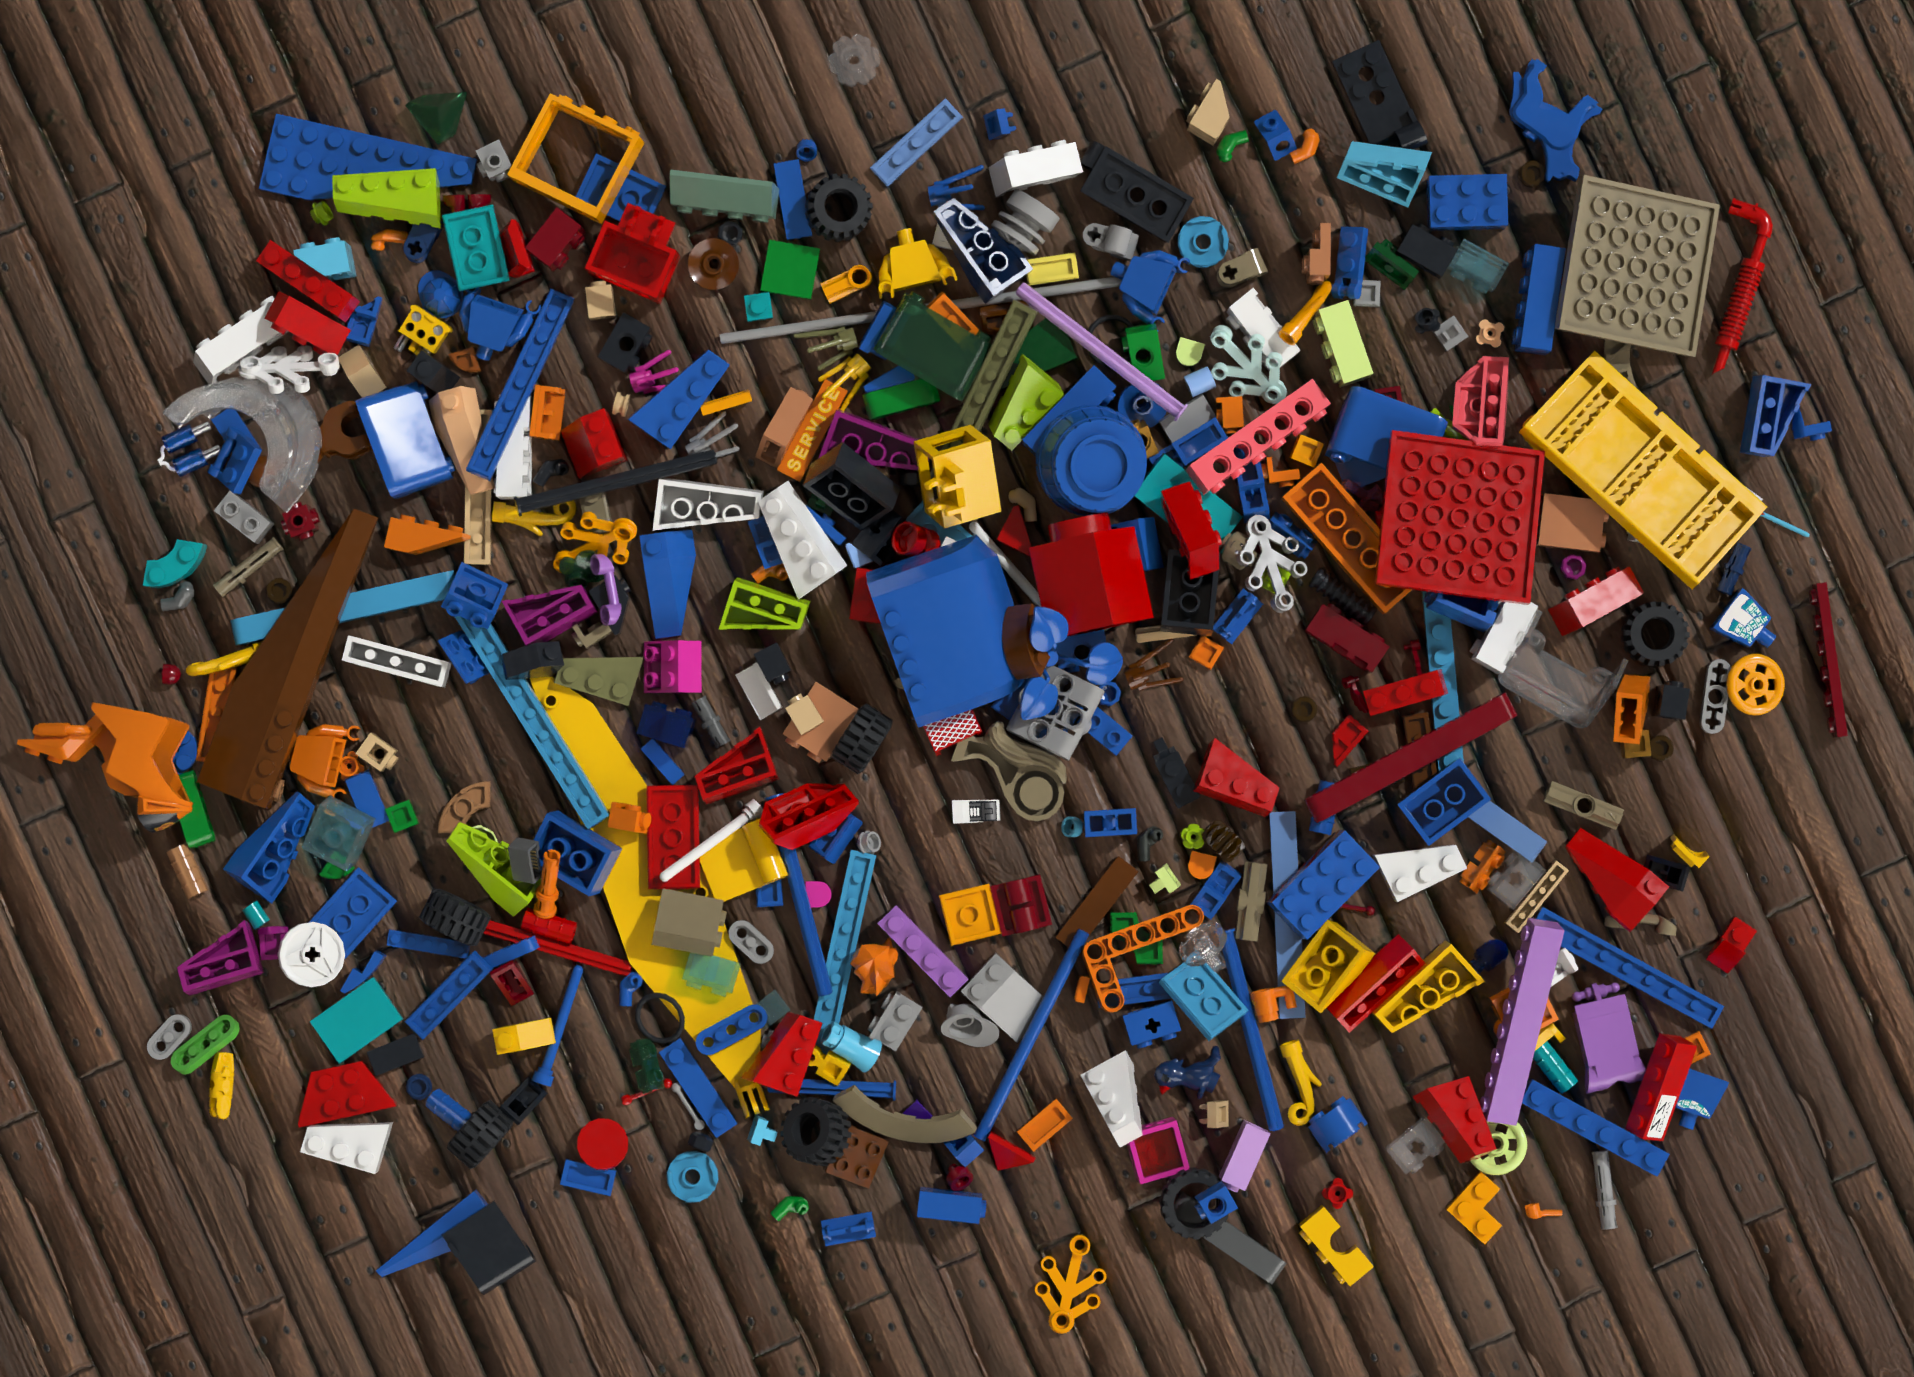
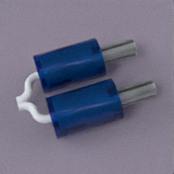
M205 422L192 428L191 424H188L162 436L164 445L160 448L161 457L158 459L160 466L165 465L170 471H176L179 477H183L209 465L207 459L219 454L221 450L219 445L205 451L200 447L173 459L174 467H171L163 459L165 457V448L171 454L197 442L198 435L211 430L210 423Z

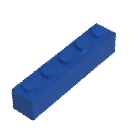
M389 929L386 945L464 959L468 957L470 945L454 939Z

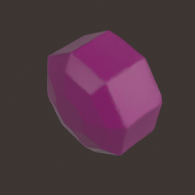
M1570 554L1561 561L1560 571L1565 578L1576 580L1585 574L1586 563L1581 556Z

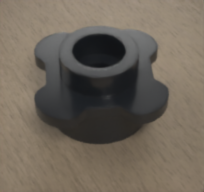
M1430 308L1419 310L1414 316L1417 322L1416 332L1423 334L1425 331H1438L1441 327L1438 322L1439 311Z

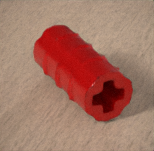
M529 907L524 914L521 925L522 930L568 944L572 943L577 928V922L567 920L566 918L558 916L549 919L540 918Z

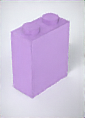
M1243 1120L1219 1174V1178L1227 1189L1237 1193L1239 1189L1246 1190L1270 1136L1268 1130Z

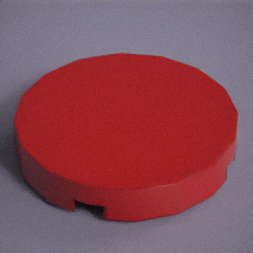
M598 1118L588 1122L581 1129L577 1138V1150L582 1161L591 1168L609 1170L617 1167L624 1160L628 1152V1137L619 1123L611 1119Z

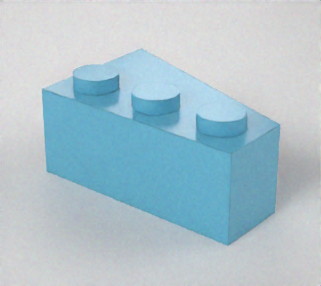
M1352 141L1337 178L1400 205L1409 207L1432 152Z

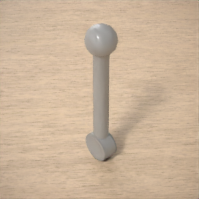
M677 1082L673 1083L671 1086L672 1091L678 1094L693 1118L695 1128L702 1130L705 1126L704 1121L697 1117L682 1093L681 1085Z

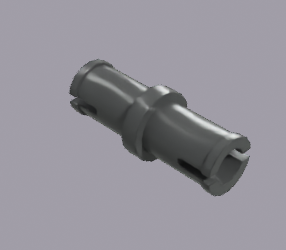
M706 695L691 703L702 721V728H706L716 748L731 741L719 722L721 720L720 716L715 715Z

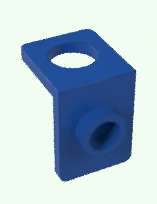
M1273 110L1254 121L1255 126L1267 142L1275 161L1297 149L1290 129L1277 110ZM1288 141V146L1284 150H1276L1278 143Z

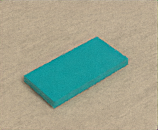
M1162 453L1145 475L1142 486L1134 497L1168 523L1161 505V491L1189 481L1194 490H1199V488L1186 470ZM1199 490L1203 502L1201 506L1203 510L1209 511L1212 519L1211 527L1213 531L1217 530L1219 532L1221 541H1223L1243 516L1217 495L1212 494L1211 491L1203 495Z

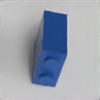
M920 1187L917 1217L979 1224L980 1218H985L986 1200H982V1193Z

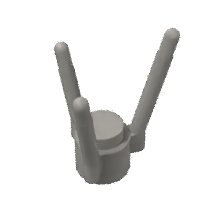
M723 411L701 432L689 439L691 443L685 446L688 454L693 455L711 450V444L737 429L738 424H733L707 441L705 438L701 439L726 416L727 413ZM736 446L715 453L717 458L737 452L740 448Z

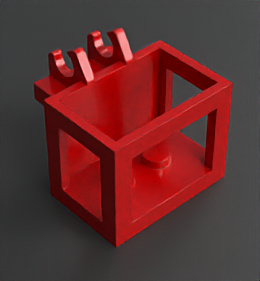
M627 203L618 226L604 221L585 266L586 271L591 276L661 305L680 260L677 250L667 246L676 223L666 219L664 216H657L645 211L640 206Z

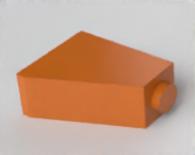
M1624 674L1616 695L1613 742L1640 744L1649 702L1650 676Z

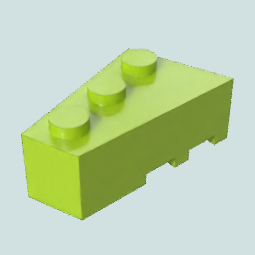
M737 577L734 580L719 630L801 629L810 601L802 598L798 600L796 596Z

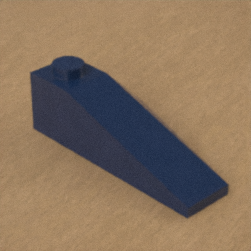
M951 199L932 212L969 282L985 304L1006 291L1033 270L1018 247L1012 243L1009 244L998 235L999 233L996 230L990 229L978 220V216L956 199Z

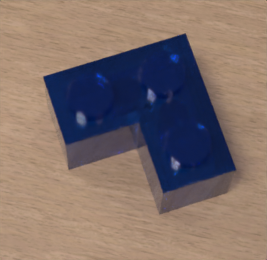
M652 701V705L645 704L636 734L687 749L696 719L691 718L692 712L676 708L675 712L666 710V704Z

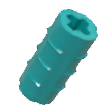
M1548 1041L1534 1052V1061L1560 1094H1563L1578 1082L1571 1069L1567 1067Z

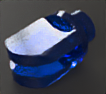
M1498 939L1489 940L1474 953L1475 959H1472L1469 964L1478 974L1483 969L1487 972L1493 970L1507 958L1509 954L1507 945Z

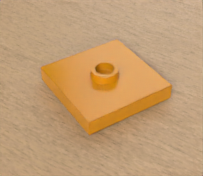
M989 883L939 895L951 946L1001 934Z

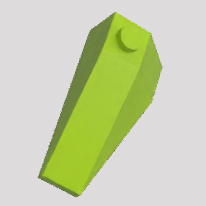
M461 822L455 826L446 840L493 901L513 917L530 903L536 893V889L541 885V878L535 884L513 880L508 852L509 844L501 841L498 843L488 838L486 833Z

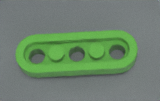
M230 1015L219 1016L173 1053L171 1057L172 1067L180 1074L193 1072L237 1037L240 1029L239 1023Z

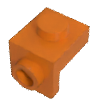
M1266 457L1265 463L1261 464L1263 477L1267 479L1268 484L1279 483V488L1295 486L1294 481L1300 480L1299 469L1273 472L1272 457Z

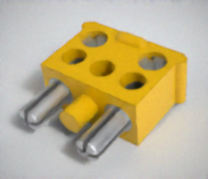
M411 305V311L399 329V332L402 334L396 342L394 349L402 352L408 340L411 339L413 341L408 348L410 351L415 352L421 345L429 354L431 352L437 353L448 333L453 332V328L420 306ZM411 323L414 324L413 331L409 330V325ZM421 330L425 332V336L423 338H421L419 335ZM432 337L436 339L434 345L430 343Z

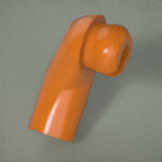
M385 229L373 234L370 239L372 241L371 249L383 251L385 248L384 243L386 242L404 244L408 237V232Z

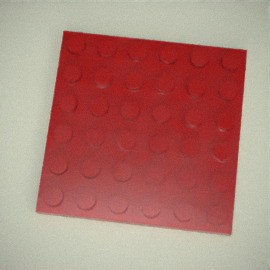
M1392 430L1389 439L1375 585L1529 605L1531 601L1545 451L1504 445H1476L1473 441Z

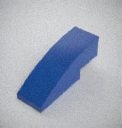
M1216 417L1159 451L1158 454L1149 457L1147 462L1152 467L1162 453H1164L1184 468L1218 446L1228 437Z
M1234 448V455L1239 459H1244V451L1240 448ZM1250 462L1244 467L1246 471L1236 478L1244 523H1247L1254 515H1262L1270 519L1261 463L1253 465Z

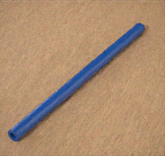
M1078 929L974 1134L976 1138L986 1141L1090 935L1089 933Z

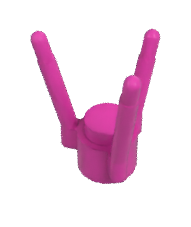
M671 350L663 352L644 365L635 367L636 372L629 374L635 393L643 391L645 395L660 391L665 385L652 386L655 385L654 380L678 372L679 369L677 367L652 374L651 370L646 371L670 355Z

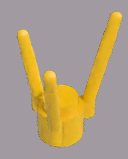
M856 354L853 358L849 356L844 362L818 378V381L822 382L845 368L844 371L846 373L822 394L823 399L827 398L849 377L854 381L858 378L840 408L842 411H845L862 383L869 377L867 372L871 367L859 354Z

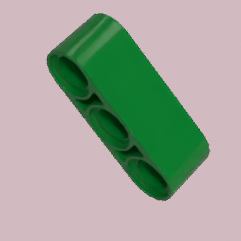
M934 376L862 395L868 420L883 418L941 401Z
M191 770L178 774L190 801L193 802L192 812L180 819L188 847L192 849L215 842L214 830L195 771Z

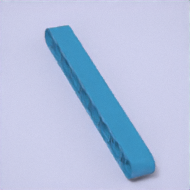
M447 571L350 593L340 623L442 601L452 584L455 572ZM285 608L230 620L235 645L239 646L263 641Z

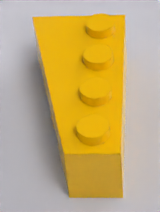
M1446 940L1423 960L1426 963L1372 1012L1391 1033L1419 1019L1425 1013L1439 1008L1454 997H1459L1474 986H1479L1485 982L1454 946Z

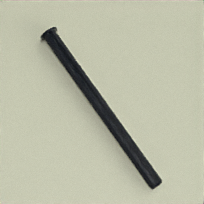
M709 450L521 498L514 496V503L517 514L520 517L525 512L716 465L717 456L714 450Z

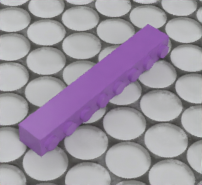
M1528 918L1526 926L1522 927V944L1520 950H1517L1515 955L1516 968L1514 975H1511L1509 979L1510 993L1508 999L1503 1004V1022L1497 1028L1498 1042L1496 1048H1493L1491 1053L1492 1067L1491 1071L1486 1074V1091L1479 1102L1484 1117L1488 1122L1517 1125L1565 931L1558 922Z

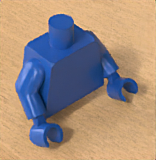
M1161 250L1145 252L1140 257L1133 256L1129 266L1116 261L1110 275L1122 280L1119 286V290L1123 293L1122 300L1134 316L1147 323V325L1153 324L1156 320L1165 323L1163 318L1156 315L1175 273L1182 274L1188 272L1181 269V262L1190 263V260L1188 258L1177 259L1176 256Z
M477 287L474 291L465 290L467 295L463 298L459 316L464 331L468 333V341L479 345L476 357L482 360H491L493 350L502 352L506 346L512 347L525 337L533 323L532 317L539 315L541 305H539L537 311L532 312L528 308L532 303V300L526 303V314H523V309L481 296V287Z

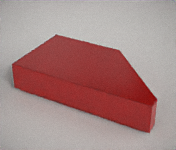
M1350 714L1332 733L1333 760L1336 767L1341 764L1369 732Z

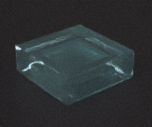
M773 990L756 1004L765 1009L767 1022L770 1026L791 1010L776 990Z

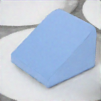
M846 544L845 547L854 569L873 563V560L852 544Z

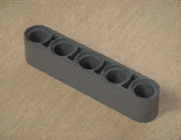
M1182 1191L1174 1203V1211L1177 1217L1189 1224H1199L1207 1220V1218L1202 1220L1194 1206L1198 1204L1197 1200ZM1227 1221L1223 1222L1222 1228L1218 1232L1214 1231L1210 1237H1203L1270 1284L1275 1282L1287 1264L1280 1257Z

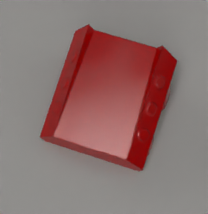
M511 219L501 230L500 237L509 276L518 279L521 276L535 272L530 253L525 249L527 244L520 224L516 219Z

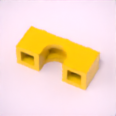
M1323 1205L1298 1224L1302 1228L1299 1234L1308 1245L1313 1242L1319 1250L1315 1253L1325 1265L1328 1262L1332 1264L1336 1269L1332 1274L1341 1284L1347 1282L1349 1286H1352L1374 1267L1356 1245L1345 1252H1337L1331 1248L1330 1238L1340 1228V1225Z

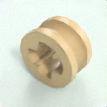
M617 392L612 414L621 413L622 417L626 416L630 401L629 394L622 396L621 392Z

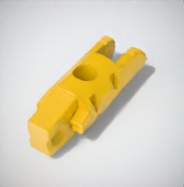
M217 1052L214 1055L211 1069L209 1113L211 1117H218L223 1120L230 1115L233 1095V1053Z

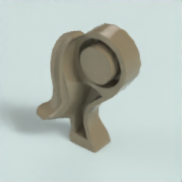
M1001 721L991 724L984 737L972 736L957 743L951 761L976 758L987 761L995 770L1005 798L1018 815L1026 820L1041 821L1057 813L1063 803L1064 790L1062 785L1066 784L1067 775L1066 766L1056 755L1042 748L1013 739L1006 733L1004 723Z

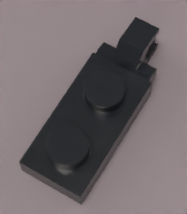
M1163 737L1154 740L1153 744L1158 752L1157 755L1153 756L1155 765L1177 809L1200 798V794L1193 791L1195 784L1179 752L1176 751L1174 746L1168 749Z

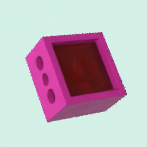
M1173 1117L1141 1125L1143 1135L1127 1144L1135 1177L1140 1184L1178 1174V1171L1183 1169L1185 1171L1190 1170L1178 1123Z

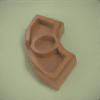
M491 781L475 783L458 792L447 803L442 812L438 833H451L459 822L467 824L474 813L480 809L491 807Z

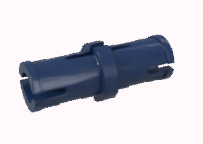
M1736 542L1729 562L1724 564L1723 568L1725 571L1716 588L1717 591L1732 596L1739 576H1742L1744 573L1743 567L1752 548Z

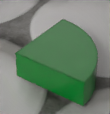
M333 853L319 875L328 879H339L349 875L356 867Z

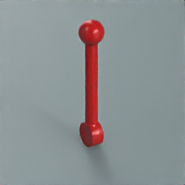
M666 1078L662 1083L631 1096L624 1095L621 1097L622 1104L629 1105L634 1099L662 1088H670L672 1081Z

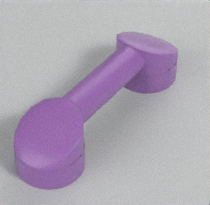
M595 554L591 556L590 567L594 575H604L609 601L608 605H602L600 618L605 626L614 625L619 619L622 608L621 603H619L614 578V566L605 555Z

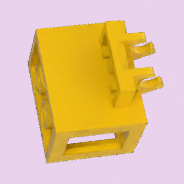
M967 425L914 441L925 513L944 529L1001 512L990 439L972 425ZM963 439V444L941 451L934 448ZM928 458L932 460L935 477L932 479L930 475ZM935 486L937 489L938 499H934L933 487Z

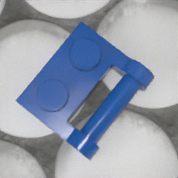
M229 426L226 432L227 438L214 464L210 465L207 472L222 482L232 493L241 494L262 449L240 429ZM236 441H237L238 443H237L236 447L234 448V451H233V453H232V455H231V457H230V459H229V461H228V463H227L225 469H223L224 466H225V464H226V461H227V459H228V457H229V455H230V453H231V451H232V449H233V447H234V445H235V443H236Z

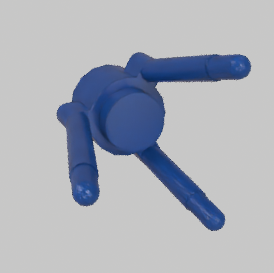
M979 165L945 180L934 182L933 186H928L931 207H941L951 200V194L973 189L972 184L949 188L948 184L984 169V166ZM962 204L969 210L985 209L984 205Z

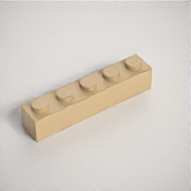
M1554 860L1504 923L1516 933H1519L1522 927L1526 925L1527 919L1535 914L1569 870L1557 860Z

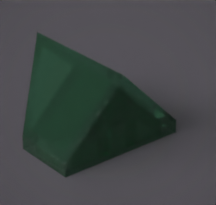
M467 92L421 95L408 102L405 106L439 145L456 134Z

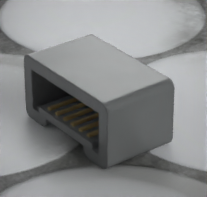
M516 838L508 846L513 880L535 884L541 878L542 866L540 865L538 853L540 849L538 841Z

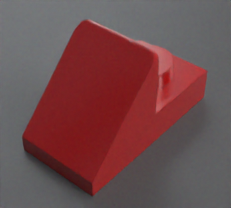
M1734 916L1706 960L1728 974L1746 954L1744 950L1757 930Z

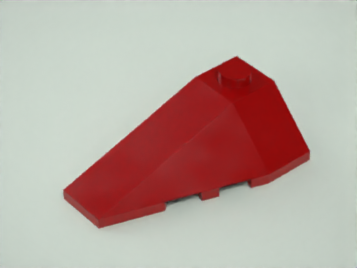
M1582 828L1575 833L1565 846L1581 873H1585L1592 883V889L1595 894H1599L1607 907L1605 909L1609 915L1629 932L1646 916L1669 888L1652 871Z

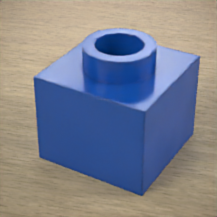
M971 1134L960 1139L943 1142L964 1167L969 1165L984 1151Z

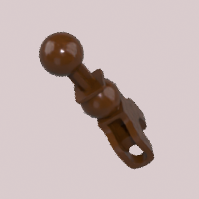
M347 401L330 408L325 414L321 426L313 430L314 434H303L295 440L294 444L291 442L287 443L289 451L274 458L260 455L248 481L255 487L266 488L276 481L278 472L295 464L302 470L304 469L303 465H316L322 460L324 455L327 458L338 455L345 459L354 460L372 451L373 449L367 435L363 434L352 438L346 436L345 429L347 424L359 416L356 402Z

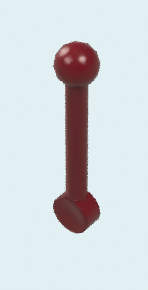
M1343 904L1340 907L1341 909L1365 912L1368 916L1375 914L1373 906L1360 907Z

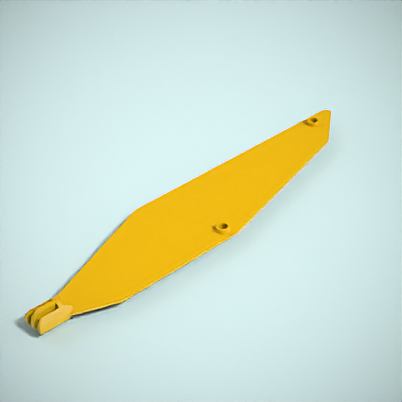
M553 677L530 678L536 696L609 813L612 802L641 806V812H647V785L594 704L569 687L554 683L555 678ZM550 696L556 698V703L553 706H549L546 703L547 698ZM578 815L580 823L585 826L580 816ZM608 817L590 830L622 848L603 889L629 963L654 993L667 994L677 1001L685 1016L684 1028L696 1042V1037L701 1031L743 1008L753 1005L726 925L724 923V926L718 927V932H723L720 948L714 947L713 957L651 945L662 889H648L647 834L609 828ZM700 866V888L706 891L705 897L714 898L705 873ZM669 889V890H674V891H679V892H685V893H690V894H695V895H696V890H697V889ZM659 998L679 1021L676 1008L667 1000ZM756 1012L749 1015L751 1022L755 1023L758 1021ZM734 1025L727 1026L726 1031L729 1035L736 1033L737 1029ZM761 1029L713 1055H707L735 1088L745 1119L749 1118L750 1114L742 1092L747 1091L755 1115L760 1114L752 1091L756 1087L764 1110H770L762 1086L741 1078L743 1073L748 1071L755 1062V1057L760 1051ZM706 1037L703 1043L706 1047H711L714 1041L711 1037Z

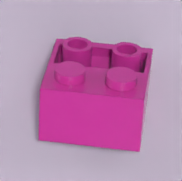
M644 641V693H702L701 641Z

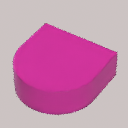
M806 881V891L810 906L823 907L828 904L832 896L830 887L821 881Z

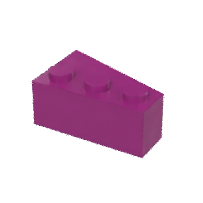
M244 920L235 929L226 935L224 934L215 943L206 949H202L177 967L184 993L194 995L264 973L250 923Z

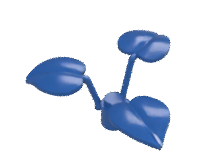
M1039 606L1034 607L1033 621L1030 628V643L1034 649L1040 652H1048L1050 659L1046 667L1054 666L1058 659L1082 667H1088L1086 679L1095 685L1106 684L1117 676L1123 664V657L1117 647L1108 642L1096 644L1088 654V662H1082L1057 653L1056 648L1057 643L1067 638L1069 626L1066 618L1053 609ZM1046 669L1042 673L1044 678H1031L1023 690L1020 703V718L1023 720L1045 716L1053 710L1057 703L1058 689L1055 685L1049 683L1050 676Z

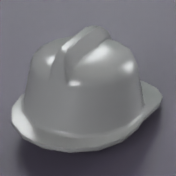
M950 1004L948 1006L946 1020L941 1025V1032L944 1036L973 1047H985L997 1041L999 1029L991 1021L982 1018L979 1010L974 1005Z

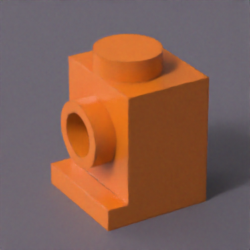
M1242 396L1216 398L1215 405H1220L1221 409H1216V419L1219 424H1222V429L1226 435L1235 434L1238 429L1244 427Z
M620 802L611 803L608 821L609 828L647 834L651 823L650 813L641 812V806Z

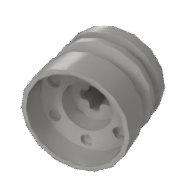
M1015 189L1006 202L1007 206L1013 211V214L1010 215L1000 211L998 216L1006 224L994 220L991 227L1009 244L1012 243L1020 251L1036 256L1039 249L1031 241L1043 245L1045 240L1037 233L1038 230L1051 233L1060 218L1035 198L1021 190Z

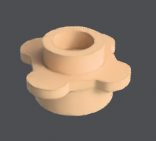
M1486 319L1480 321V331L1476 337L1477 343L1480 345L1491 344L1494 348L1500 346V335L1504 331L1503 324L1500 322L1496 324L1489 323ZM1488 331L1492 332V336L1488 335Z

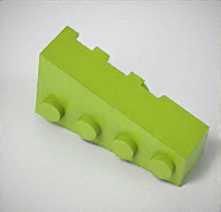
M436 168L332 175L333 201L337 212L371 217L372 215L383 217L384 220L394 221V219L409 221V224L420 225V223L435 228H441L440 182Z

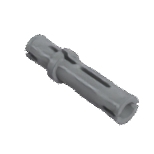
M1608 1150L1592 1152L1598 1197L1596 1207H1599L1601 1230L1618 1228L1614 1206L1617 1205V1202L1613 1198Z

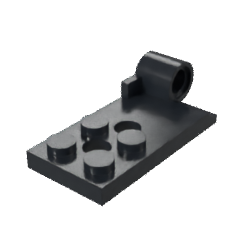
M1379 40L1331 62L1369 144L1390 147L1398 145L1399 148L1412 150L1428 144L1425 132L1413 110L1410 109ZM1369 68L1373 72V78L1370 81L1361 80L1359 77L1360 69ZM1371 92H1381L1384 97L1383 102L1379 105L1371 103L1369 99Z
M1092 140L1080 160L1081 166L1091 171L1080 192L1165 243H1169L1194 198L1107 146ZM1134 187L1140 188L1143 192V198L1140 202H1134L1130 198V191ZM1156 200L1162 201L1165 205V211L1162 215H1156L1152 211V204Z

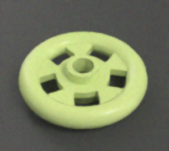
M1486 1121L1493 1140H1500L1501 1147L1488 1153L1489 1156L1483 1160L1477 1158L1470 1160V1162L1478 1170L1486 1174L1503 1175L1509 1173L1521 1164L1526 1155V1134L1518 1122L1516 1126L1503 1124L1508 1127L1506 1134L1495 1131L1497 1124L1501 1123ZM1509 1139H1516V1151L1508 1150ZM1505 1155L1507 1162L1496 1165L1494 1157Z

